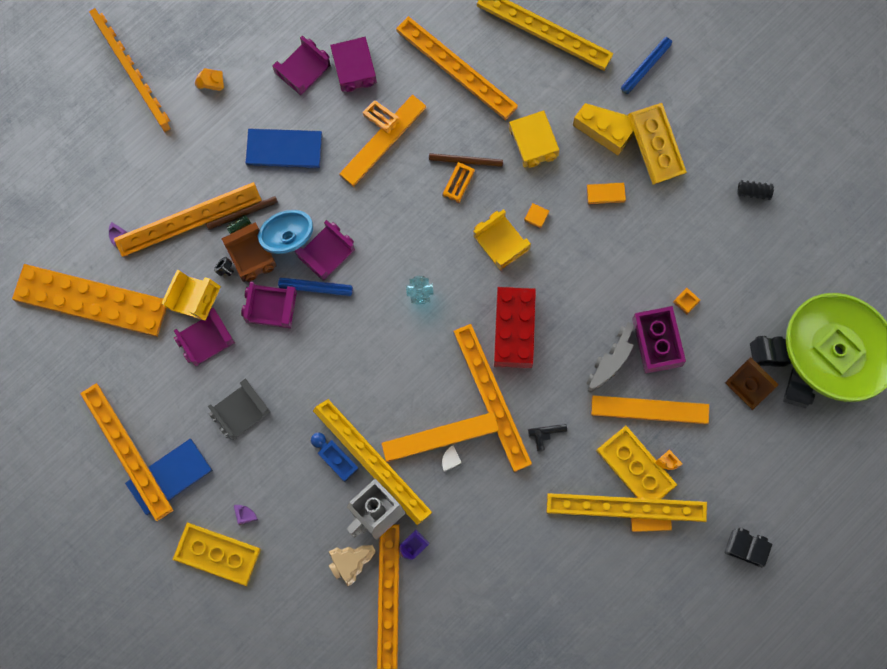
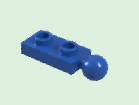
M317 432L312 435L311 444L316 448H321L318 455L346 482L359 468L332 440L327 444L324 434Z

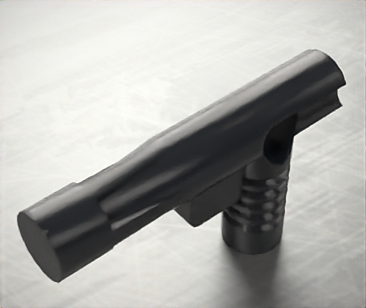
M567 424L528 429L529 437L535 436L537 451H544L543 441L550 440V434L567 432ZM540 430V435H537L535 431Z

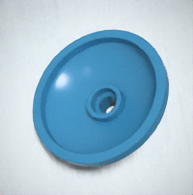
M300 210L279 212L267 219L261 226L258 233L259 243L264 250L270 253L285 254L293 252L309 240L313 232V222L308 214Z

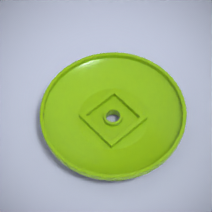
M841 293L820 294L806 300L791 316L787 326L786 346L793 367L811 388L828 398L843 402L865 401L877 396L887 388V321L875 308L861 299ZM835 347H840L843 354L837 353Z

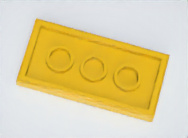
M655 104L629 113L628 117L652 184L654 185L687 173L663 104Z
M626 425L596 450L636 498L662 499L677 486V483L664 468L655 463L657 460Z
M187 522L172 560L247 587L261 549Z

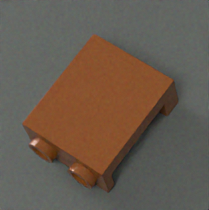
M256 222L221 238L243 282H251L258 275L270 273L277 267L271 253L264 250L259 243L258 233L260 230Z

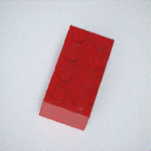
M497 287L494 367H533L536 288Z

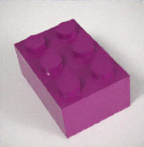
M673 306L635 313L632 321L635 325L634 329L645 374L683 367L686 359Z

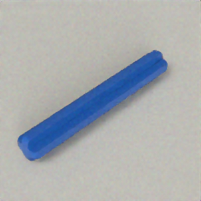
M668 37L662 39L621 86V90L624 93L629 94L672 45V40Z
M282 277L278 280V287L282 289H287L288 286L295 287L299 291L351 296L353 292L352 285Z

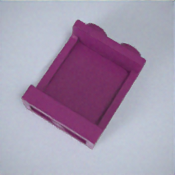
M366 36L330 45L342 92H351L360 87L368 88L377 83Z
M250 282L249 287L245 289V298L247 300L246 305L242 306L241 316H243L246 323L291 329L297 291L295 287L287 286V289L255 285L254 282Z

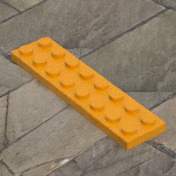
M27 264L23 265L12 297L17 302L158 337L167 307L161 304L163 298Z

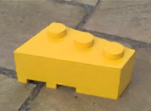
M585 103L574 117L573 126L617 156H619L634 135L629 117L625 114Z

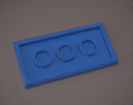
M248 129L245 163L247 166L320 168L322 131Z
M191 438L148 467L168 501L213 471ZM128 480L125 483L145 515L148 516L151 513L132 480Z

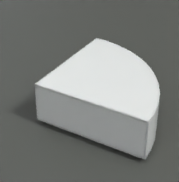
M454 445L447 449L443 456L442 467L444 472L462 464Z

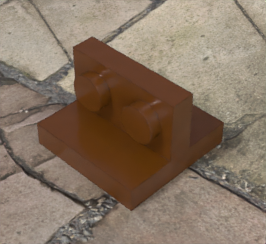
M751 357L725 382L752 410L779 385Z

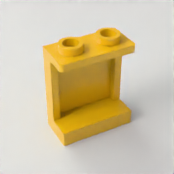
M544 110L509 122V131L515 139L524 168L535 167L543 161L551 162L559 156V147Z

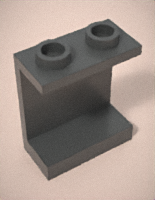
M246 378L240 382L241 387L214 407L211 404L208 406L211 410L208 413L214 422L219 421L222 425L219 428L226 438L230 436L233 440L270 413V410Z

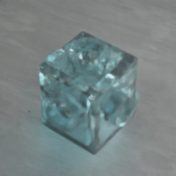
M415 276L413 279H409L410 285H406L407 297L410 296L411 303L425 304L430 302V295H433V284H429V278Z

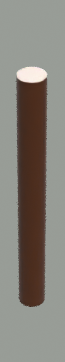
M429 153L430 161L503 167L502 159Z
M273 196L206 223L208 230L274 205L278 203L277 198Z

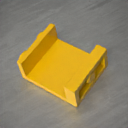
M504 209L491 214L489 220L485 223L480 222L474 227L475 230H473V237L500 271L531 248V243L528 239L523 240L505 217L506 211Z
M177 270L161 304L173 312L205 321L221 286L210 278L204 277L203 280L188 277L180 270Z

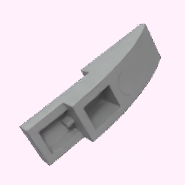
M628 322L626 327L621 326L617 335L620 337L618 344H613L609 352L612 356L605 353L603 358L598 357L594 366L597 368L595 375L590 374L586 383L590 385L587 391L592 392L600 388L623 366L634 345L627 342L635 326L634 324Z

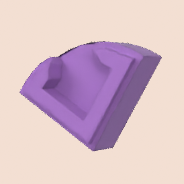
M111 222L108 230L109 239L117 248L114 238L126 234L127 231Z
M234 505L238 525L258 520L256 514L250 508L243 505Z

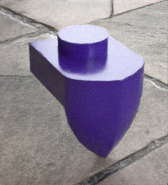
M415 529L400 544L399 551L403 558L413 560L430 543Z

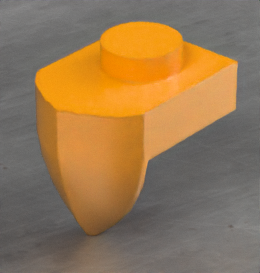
M204 68L197 75L195 86L198 89L206 88L221 91L224 88L222 71Z

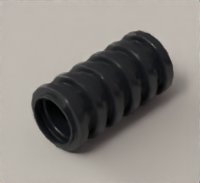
M740 180L737 189L739 197L744 195V197L750 196V198H753L754 196L756 199L761 197L763 200L765 198L771 200L774 193L772 183L767 185V183L761 184V182H758L757 184L755 181L750 183L748 180L746 182Z

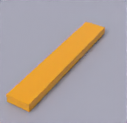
M412 94L395 113L401 122L399 124L396 123V127L394 129L391 128L389 134L380 129L339 175L354 187L426 109V105Z
M593 395L591 416L708 424L709 404Z
M491 412L382 442L381 444L385 460L390 462L499 432L495 413Z

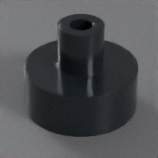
M223 257L214 267V272L219 276L225 273L231 276L234 272L230 268L232 261L227 257Z

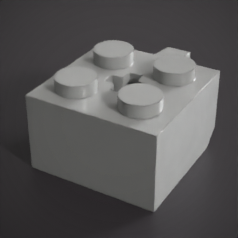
M374 479L349 502L347 508L355 517L352 519L353 522L347 528V531L354 538L360 533L368 531L377 540L406 512L393 496Z

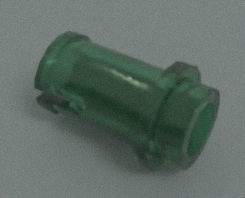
M243 215V217L235 222L228 223L229 225L226 228L232 234L250 225L251 222L246 215Z

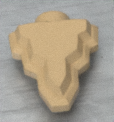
M362 545L356 549L347 547L342 550L337 547L329 551L333 561L329 567L336 579L341 577L345 584L349 586L356 581V576L362 572L363 565L371 560L376 550L373 545Z

